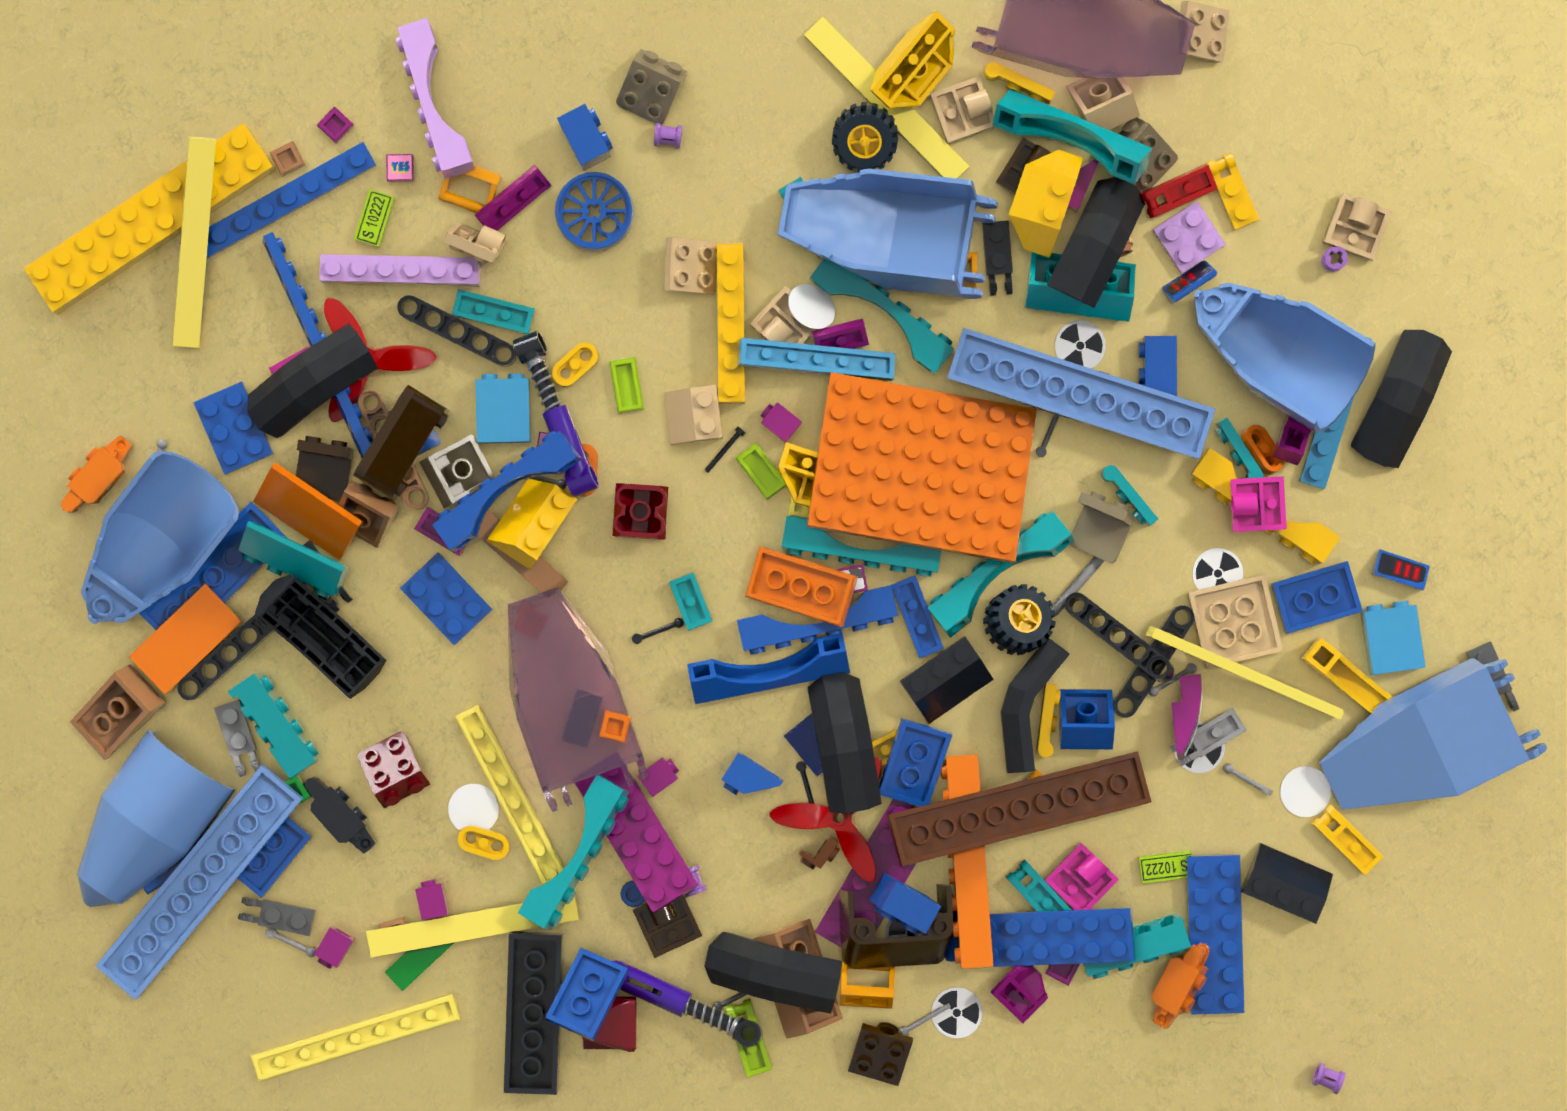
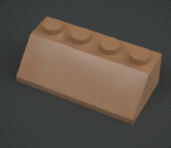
M810 919L753 938L756 941L822 957ZM837 999L831 1014L774 1002L786 1039L809 1034L843 1019Z

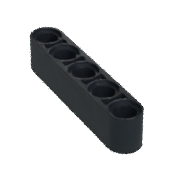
M407 295L399 300L397 305L398 312L406 320L501 367H509L516 361L517 354L515 349L508 342L415 296ZM409 301L417 304V310L412 315L405 314L403 310L404 305ZM431 313H438L441 320L437 326L431 327L427 324V317ZM457 324L464 327L462 337L453 338L450 334L451 328ZM479 336H484L488 340V344L483 350H477L474 347V340ZM501 348H509L511 350V358L508 361L502 362L498 360L497 354Z
M1075 592L1066 598L1065 609L1073 618L1154 680L1167 682L1173 677V664L1165 656L1085 595ZM1083 600L1084 608L1079 612H1073L1074 603ZM1098 616H1104V624L1099 628H1095L1093 626L1094 619ZM1120 631L1125 632L1124 641L1114 643V635ZM1139 647H1144L1146 649L1145 656L1141 659H1135V650ZM1166 663L1167 669L1165 673L1156 675L1154 672L1156 665Z
M1187 606L1174 607L1159 629L1183 639L1195 620L1193 610ZM1179 610H1184L1188 614V621L1184 625L1178 624L1175 620V614ZM1154 638L1149 643L1150 646L1168 660L1176 651V648L1172 646L1165 647ZM1146 650L1144 651L1140 659L1145 656ZM1160 663L1155 668L1154 672L1156 675L1161 674L1166 663ZM1135 665L1113 699L1114 713L1123 718L1133 716L1156 680ZM1137 676L1143 677L1146 682L1145 688L1141 691H1136L1132 687V681ZM1123 698H1127L1131 702V709L1127 713H1121L1118 710V702Z
M255 614L181 679L177 687L180 697L185 700H196L203 696L275 631ZM249 628L255 630L257 638L253 643H248L244 639V633ZM228 646H233L237 651V656L232 661L227 660L224 656V651ZM210 663L214 664L217 668V674L214 678H208L205 675V667ZM189 681H193L197 685V692L193 696L188 695L185 691V685Z

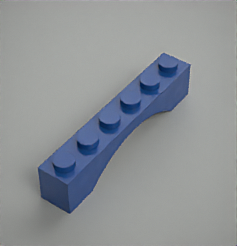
M555 431L550 432L542 439L543 443L537 448L530 447L521 454L522 459L515 464L511 462L505 465L500 470L501 474L495 479L489 478L478 486L480 490L473 495L469 493L463 496L457 502L459 504L451 511L447 509L436 517L438 521L432 524V526L450 551H459L478 536L480 525L487 510L509 487L533 476L563 474L582 460V457L565 433L560 431L557 433Z
M889 585L865 591L858 601L849 608L844 627L827 622L809 625L787 624L773 620L763 614L737 620L743 650H749L750 655L766 652L764 646L775 644V648L779 649L791 646L790 641L799 638L801 643L814 641L816 635L826 633L827 636L840 634L843 628L852 627L853 632L868 628L867 623L878 621V626L893 623V617L898 616L892 586Z
M842 633L816 638L799 652L770 663L736 665L711 659L687 664L695 704L814 681L823 675L841 672L850 673Z

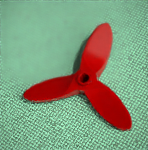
M327 298L325 300L324 314L332 333L349 323L370 351L379 370L410 371L427 367L436 360L437 356L433 351L419 346L392 345L374 349L368 345L360 324L348 308L334 298ZM368 375L349 386L351 394L348 397L352 404L358 402L365 388ZM332 397L328 409L329 418L332 422H338L343 417L334 397Z
M875 757L877 777L879 780L882 771V762L880 758ZM813 803L785 804L774 808L770 812L771 819L782 826L795 829L832 828L835 830L841 849L854 871L865 881L873 882L875 880L877 870L872 851L865 837L854 823V815L857 812L841 813L843 815L842 822L837 820L839 813H830L827 806Z

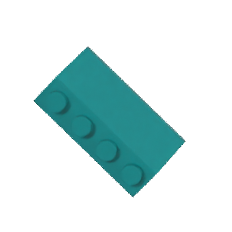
M1031 253L1025 308L1112 319L1115 321H1130L1134 301L1136 264L1117 262L1095 308H1092L1047 285L1062 254L1051 253L1050 258Z
M248 521L238 550L244 553L243 559L256 565L258 561L268 564L267 570L281 576L282 572L288 575L292 574L303 585L307 583L316 587L314 592L327 599L330 595H338L350 570L349 567L251 521Z

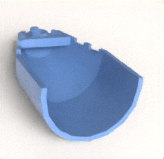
M1232 283L1220 284L1217 288L1203 291L1199 289L1195 293L1199 329L1251 393L1316 433L1324 432L1344 412L1368 373L1374 357L1375 342L1309 302H1296L1285 299V296H1272L1261 293V290Z
M159 450L151 454L104 516L93 557L81 590L83 600L86 602L89 615L88 620L94 624L115 621V623L126 622L151 606L155 601L170 594L171 591L193 578L238 519L239 508L232 495L222 483L204 468L176 453Z
M152 729L145 733L101 795L77 873L83 901L89 907L123 904L149 885L155 878L164 874L180 860H183L202 838L235 791L232 787L213 780L184 761L154 736L156 732Z

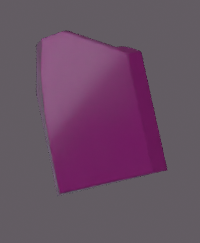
M1032 965L1015 966L991 990V994L1022 1023L1048 999L1042 975Z

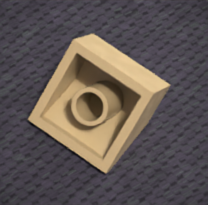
M1114 64L1067 86L1081 119L1111 130L1140 116L1133 92Z
M716 385L665 392L671 445L723 439Z

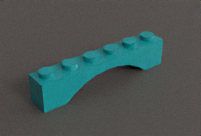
M1010 89L996 106L993 126L1015 135L1044 136L1074 145L1096 158L1110 175L1129 183L1135 184L1148 168L1152 151L1151 147Z
M823 259L810 276V280L830 296L844 295L857 297L871 302L884 310L904 332L910 345L913 359L933 375L936 374L953 352L954 348L950 346L953 342L942 333L937 336L930 330L931 324L922 317L915 319L909 314L911 309L901 301L894 303L888 298L890 293L878 285L875 288L867 282L868 280L826 259Z
M1053 511L1040 515L1034 521L1032 527L1028 530L1023 529L1020 531L1016 561L1014 563L991 559L987 562H980L972 569L973 573L965 579L960 578L955 581L951 586L952 589L946 594L936 596L930 602L931 605L928 607V610L951 638L971 622L975 606L981 594L1000 573L1026 560L1055 557L1074 542L1072 534Z
M786 516L782 548H787V554L801 556L802 551L812 552V558L827 560L828 555L837 556L838 562L854 564L855 559L864 561V566L880 568V564L891 565V571L905 573L906 568L916 569V575L931 577L932 572L938 573L941 556L940 550L906 544L881 550L859 549L833 539L823 530L807 527L808 519Z
M596 775L584 796L585 826L575 855L556 877L530 890L518 914L543 929L551 930L552 927L555 928L559 924L563 916L561 911L565 904H569L576 894L574 889L577 883L583 881L588 874L589 867L587 866L592 857L596 858L602 849V844L600 843L605 834L609 835L616 823L614 819L617 813L625 809L629 798H627L629 791L603 776Z

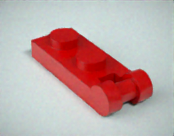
M1204 164L1160 185L1142 191L1140 195L1142 200L1147 203L1149 217L1153 218L1218 189L1209 165ZM1163 195L1165 202L1158 204L1155 197Z

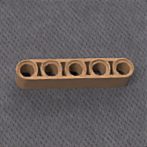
M368 390L360 395L358 405L375 438L378 433L376 431L377 422L382 419L386 420L390 412L382 396L375 391ZM369 396H375L378 400V405L373 410H367L364 405L366 398ZM413 462L410 467L412 476L408 481H405L408 485L401 496L408 507L420 510L427 506L429 495ZM416 490L421 491L423 494V501L419 505H413L409 499L410 494Z
M487 510L480 525L478 537L547 599L552 601L568 581L541 556H539L531 570H529L487 542L486 540L500 521L490 510Z

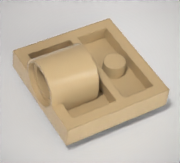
M1181 1L1175 54L1216 63L1223 62L1229 10L1192 1Z
M980 76L930 93L947 144L996 127L993 126L994 114L992 105Z
M1341 193L1323 243L1333 247L1340 246L1349 253L1373 261L1392 211L1380 207L1373 201Z
M457 222L446 233L443 242L449 244V248L459 253L465 251L472 254L473 258L479 262L492 263L504 248L506 234L485 225L481 231Z
M674 237L666 238L664 291L715 294L717 242Z
M785 285L752 320L750 325L766 340L804 344L812 335V331L817 329L801 324L793 316L788 303L791 290Z

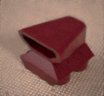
M616 483L612 536L665 540L669 487Z
M616 997L595 1040L591 1041L582 1037L583 1049H620L634 1052L637 1041L636 997Z

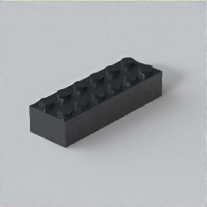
M509 933L504 1093L557 1095L560 1026L547 1021L545 1017L562 985L564 933Z

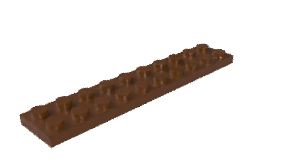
M1137 751L889 814L887 818L900 867L1148 804L1152 801Z

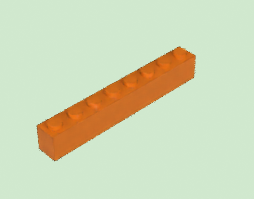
M978 755L946 757V763H943L941 768L942 779H947V789L943 790V801L979 792ZM984 845L947 855L948 858H953V868L948 869L949 884L955 885V895H952L953 911L957 912V921L953 922V938L958 937L959 948H954L955 964H960L961 970L993 967Z

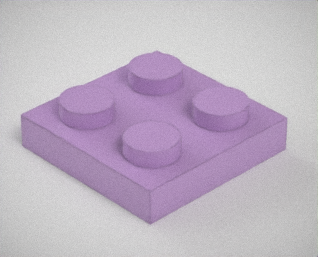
M1198 201L1152 230L1181 274L1226 245Z

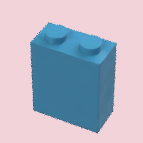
M483 374L482 379H476L478 444L531 443L530 379L524 378V374H508V379H498L497 374Z
M1409 600L1393 602V608L1383 609V604L1367 606V612H1361L1370 675L1426 667L1417 605H1409Z

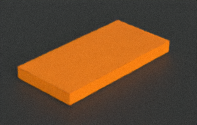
M276 462L270 468L253 500L254 503L339 560L346 553L363 522Z
M760 546L745 597L844 627L858 576Z
M204 584L142 643L129 658L167 695L181 679L242 623V620L207 584Z

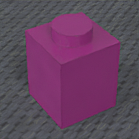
M778 402L774 406L769 404L760 415L763 418L761 424L784 443L790 439L802 424L801 420Z
M662 757L637 777L650 795L654 797L678 779L676 773L679 772V769L671 758L666 761Z
M436 879L420 882L421 887L416 888L415 891L421 920L448 915L450 912L444 884H437Z
M331 926L314 954L319 957L317 962L329 969L332 966L339 967L355 938L335 926Z

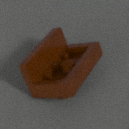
M829 835L815 856L801 847L799 850V855L802 856L800 861L812 870L816 866L821 869L827 860L832 862L840 850L837 847L838 840Z

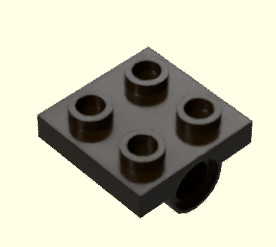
M1023 137L997 179L996 184L1015 195L1025 165L1052 152L1040 145H1035Z
M684 895L656 913L652 912L647 903L633 909V913L654 958L703 936Z
M881 1022L878 1023L877 1027L862 1023L848 1072L899 1086L913 1038L899 1034L898 1027L891 1023Z

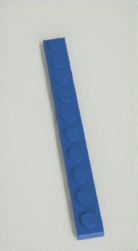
M271 232L263 236L262 242L310 346H313L326 338L324 332L319 333L315 325L318 323V319L313 308L308 310L304 301L308 299L302 285L297 286L294 276H297L292 262H286L283 255L286 250L281 238L276 239L274 233ZM348 387L335 395L334 399L361 458H363L373 439L368 428H363L359 421L362 415L357 404L351 403L348 397L351 391Z

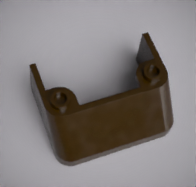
M407 385L357 466L353 476L396 500L398 496L400 497L408 485L405 482L407 472L432 431L437 427L442 429L449 417L450 410L410 385Z
M936 884L937 903L941 905V908L928 929L927 935L876 938L875 925L871 920L864 917L854 918L853 891L839 890L843 962L848 967L854 969L930 965L942 962L946 957L953 931L952 886Z

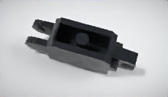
M316 776L307 779L304 785L309 794L315 799L311 803V812L339 843L350 842L364 854L376 844V841L366 827L368 825L365 821L367 815L359 806L354 808L347 801L350 796L341 786L336 788L332 785L328 788Z

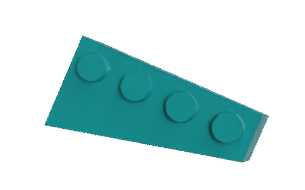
M254 673L230 689L228 693L233 699L238 696L242 702L240 710L251 722L254 720L256 732L265 743L270 744V752L289 779L319 761L316 757L319 752L311 740L306 742L301 733L304 732V729L296 718L292 720L288 715L287 711L290 708L282 697L277 698L272 691L275 686L267 675L263 677L261 673Z
M1175 913L1133 926L1135 961L1082 963L1086 975L1093 976V979H1098L1109 975V970L1118 968V971H1123L1134 967L1133 964L1137 962L1149 963L1159 959L1158 956L1174 955L1183 952L1184 949L1191 947L1182 916Z

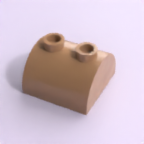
M351 481L339 502V506L363 521L355 536L378 548L387 534L399 510V506L395 505L391 498L381 497L374 493L368 485L358 484L355 481Z

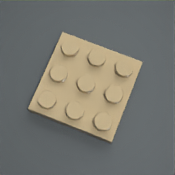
M1265 574L1188 592L1201 648L1233 662L1283 651ZM1204 661L1205 669L1217 667Z

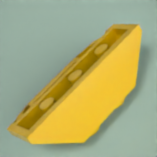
M938 11L932 12L905 34L878 67L870 91L888 108L921 105L953 66V36H955V28Z
M1056 150L1025 165L1008 215L1024 250L1050 258L1083 161L1082 157Z
M786 442L778 469L794 503L810 507L818 452Z

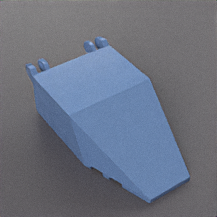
M863 169L858 173L848 175L843 173L835 175L836 177L822 180L818 178L786 185L778 236L882 288L962 297L965 299L982 298V290L963 287L964 280L972 283L985 282V275L966 272L974 220L979 223L991 224L995 223L996 218L988 213L976 212V208L979 206L996 209L998 202L993 198L977 195L973 181L877 169Z
M1471 658L1380 703L1373 709V713L1368 718L1360 722L1345 740L1343 739L1319 762L1340 808L1344 810L1459 796L1543 754L1547 749L1545 743L1537 744L1527 750L1524 749V743H1528L1541 735L1539 729H1534L1518 736L1497 691L1498 687H1502L1515 679L1513 673L1504 674L1495 680H1492L1490 676L1491 673L1504 669L1508 665L1507 660L1499 659L1483 665L1475 658Z

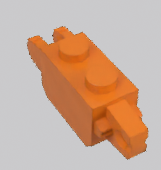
M119 435L106 447L101 446L99 449L95 447L87 455L86 460L88 462L82 469L76 468L69 476L70 483L67 487L71 490L66 494L65 499H62L61 506L63 511H68L69 513L76 512L85 502L88 504H98L125 474L126 466L123 461L133 445Z
M1199 943L1193 945L1185 955L1169 961L1152 994L1153 1002L1158 1005L1152 1020L1155 1024L1167 1029L1178 1015L1188 1013L1195 1003L1193 997L1196 991H1199L1207 980L1205 974L1209 968L1204 966L1208 955H1210V948L1207 944Z

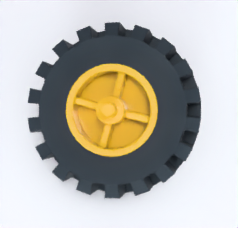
M861 102V106H857L855 103L850 105L849 110L844 109L841 112V116L837 117L832 134L833 151L835 156H839V162L842 165L844 163L847 164V169L852 171L853 168H856L858 172L863 169H875L877 167L882 169L885 167L886 162L889 163L893 159V154L897 150L898 127L894 123L895 119L893 116H889L887 114L888 110L884 107L879 109L878 104L875 103L872 106H868L867 102Z
M1021 584L1018 587L1013 585L989 602L990 605L986 607L984 612L987 616L983 618V624H988V627L984 630L986 635L990 634L992 636L989 641L992 644L995 642L998 644L997 649L1000 651L1007 649V654L1010 655L1016 652L1017 655H1023L1041 646L1052 635L1051 629L1055 627L1056 623L1052 618L1056 614L1055 610H1050V606L1053 604L1051 600L1046 601L1044 599L1046 594L1043 591L1038 594L1036 592L1037 588L1034 586L1027 589V584Z

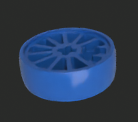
M587 172L572 178L563 186L555 204V219L560 232L568 242L579 249L598 252L616 246L627 236L634 219V206L628 190L618 179L602 172ZM592 182V199H589L584 191L583 183ZM596 183H607L600 198L596 199ZM578 187L586 202L583 203L569 194ZM611 187L618 190L619 194L603 203ZM567 199L582 206V209L563 208ZM619 199L624 200L625 209H606L607 206ZM591 206L593 208L600 207V216L598 218L596 216L589 217V208ZM565 214H582V216L568 224H565L563 218ZM613 214H625L623 224H620L619 219ZM606 219H612L616 223V228L611 233L604 232L601 229V224ZM586 220L578 236H574L569 231L571 227ZM589 224H592V242L581 240ZM596 230L603 237H606L607 240L596 242Z

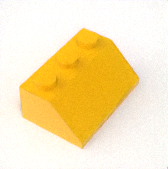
M528 479L486 541L531 570L577 501V498L556 484Z

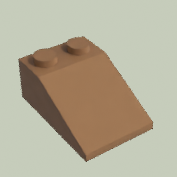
M129 664L116 671L70 723L99 755L106 760L146 724L166 702Z

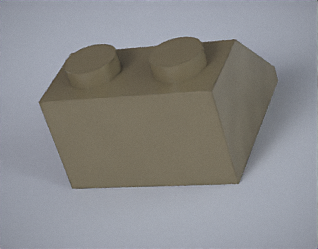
M472 434L419 462L443 508L459 501L469 493L472 494L480 490L478 486L489 478L495 479Z

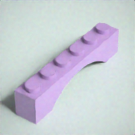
M428 18L397 27L400 36L395 37L399 51H405L407 60L403 61L407 76L412 75L415 83L410 85L414 99H419L422 108L417 109L421 123H427L429 132L425 133L429 148L434 147L437 155L432 157L436 171H442L444 178L447 179L475 170L465 138L453 131L442 120L433 105L430 91V75L438 47Z
M320 254V281L322 283H409L480 287L481 262L472 257Z

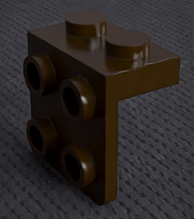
M306 436L305 440H298L297 450L299 451L296 477L327 498L341 500L343 492L348 486L354 449L348 448L347 442L332 440L331 445L321 443V438Z

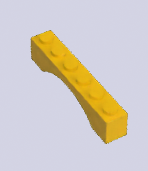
M717 244L719 404H745V366H738L739 340L744 338L743 244Z
M1208 448L1190 474L1194 478L1192 482L1203 490H1206L1208 487L1216 493L1214 497L1218 501L1228 505L1229 502L1231 503L1230 479H1237L1232 462L1213 449ZM1286 520V530L1264 531L1269 535L1274 532L1280 536L1279 542L1287 548L1293 550L1296 547L1302 551L1301 557L1313 565L1316 562L1319 564L1324 563L1341 538L1319 522L1299 523Z
M1317 638L1301 658L1370 714L1373 713L1372 710L1380 703L1392 698L1389 693L1373 682L1322 638Z

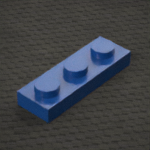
M916 576L892 584V590L918 657L922 658L943 650L944 647Z

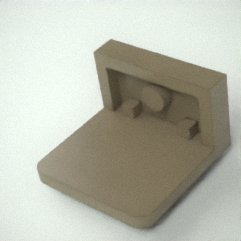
M641 49L632 61L616 103L618 106L655 124L660 123L662 125L688 71L682 69L675 62H667L659 58L652 51Z
M1138 117L1128 121L1119 133L1124 137L1152 148L1148 168L1134 184L1140 193L1148 188H1152L1178 159L1177 154L1155 129Z
M1091 491L1090 495L1081 492L1078 502L1084 505L1072 531L1074 542L1070 545L1106 562L1114 563L1120 554L1136 517L1128 512V506L1115 501L1112 505L1105 502L1106 497L1099 493Z

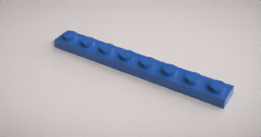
M364 142L209 226L206 260L376 167L377 165Z

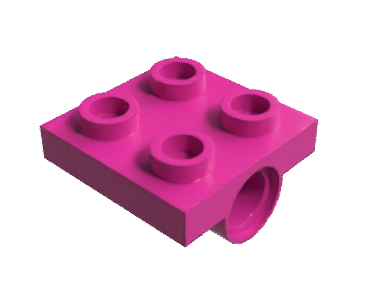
M1284 476L1230 479L1233 532L1287 529Z
M1080 842L1044 880L1074 910L1091 909L1119 879Z

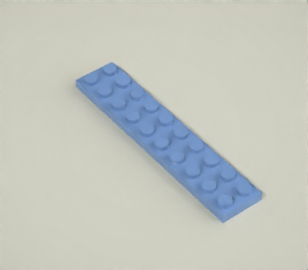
M966 328L962 330L947 379L1198 460L1200 459L1215 412V408Z
M264 764L261 765L97 963L96 967L134 1000H137L304 798Z

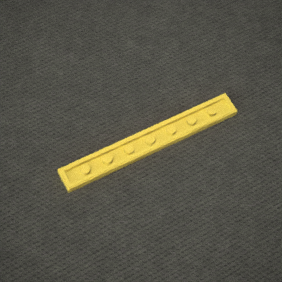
M824 17L804 34L805 38L871 105L875 103L878 104L879 109L884 107L888 110L887 114L889 116L892 115L895 119L894 123L898 127L899 134L942 177L958 179L969 168V165L911 106L888 108L870 91L876 70Z
M189 136L173 346L199 348L216 148V139Z
M1153 626L1148 628L1146 635L1334 718L1341 720L1344 711L1341 708Z
M477 705L457 715L455 718L543 885L556 877L564 867L482 709Z
M575 896L569 904H565L561 911L563 916L559 923L579 920ZM518 903L369 930L366 933L370 956L377 957L540 926L518 914L523 904Z
M450 994L252 1055L251 1059L259 1082L454 1022L461 1018L454 995Z

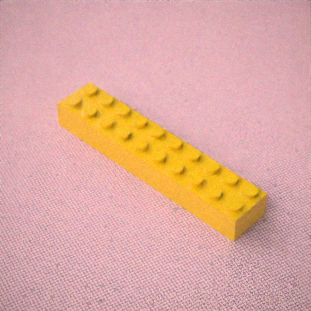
M244 123L216 141L210 214L276 171L258 141ZM187 160L23 268L53 313L59 315L181 234Z

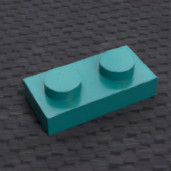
M694 572L669 582L688 631L712 622Z

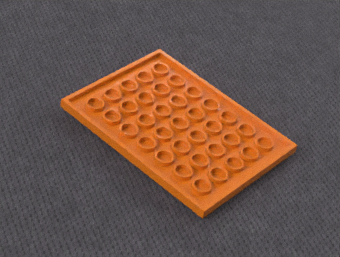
M831 372L827 387L807 527L1014 563L1016 561L1037 409Z

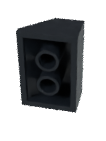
M963 636L899 682L928 724H930L994 679L970 642Z
M1260 843L1242 884L1241 892L1317 924L1327 900L1333 874Z

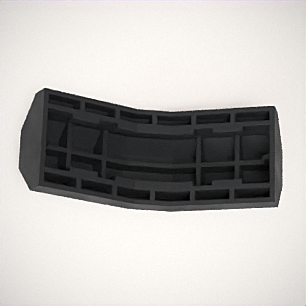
M1117 177L1097 181L1047 283L1048 286L1095 308L1145 205L1136 185Z
M348 323L294 357L248 394L247 413L259 430L279 438L330 398L377 370L378 366L359 334Z
M1404 330L1402 332L1381 385L1351 442V447L1364 458L1384 467H1400L1434 399L1452 354L1451 349L1443 338L1425 330Z
M292 574L275 579L260 595L255 614L303 654L348 698L351 699L363 691L382 670L387 660L341 616Z
M1049 637L1008 685L1001 709L1007 773L1035 771L1029 716L1034 698L1070 655Z
M844 672L823 675L808 686V695L820 752L828 810L830 813H851L868 810L882 803L860 679Z
M722 932L709 945L704 967L712 984L753 997L831 1014L839 986L842 961L793 951L729 932Z

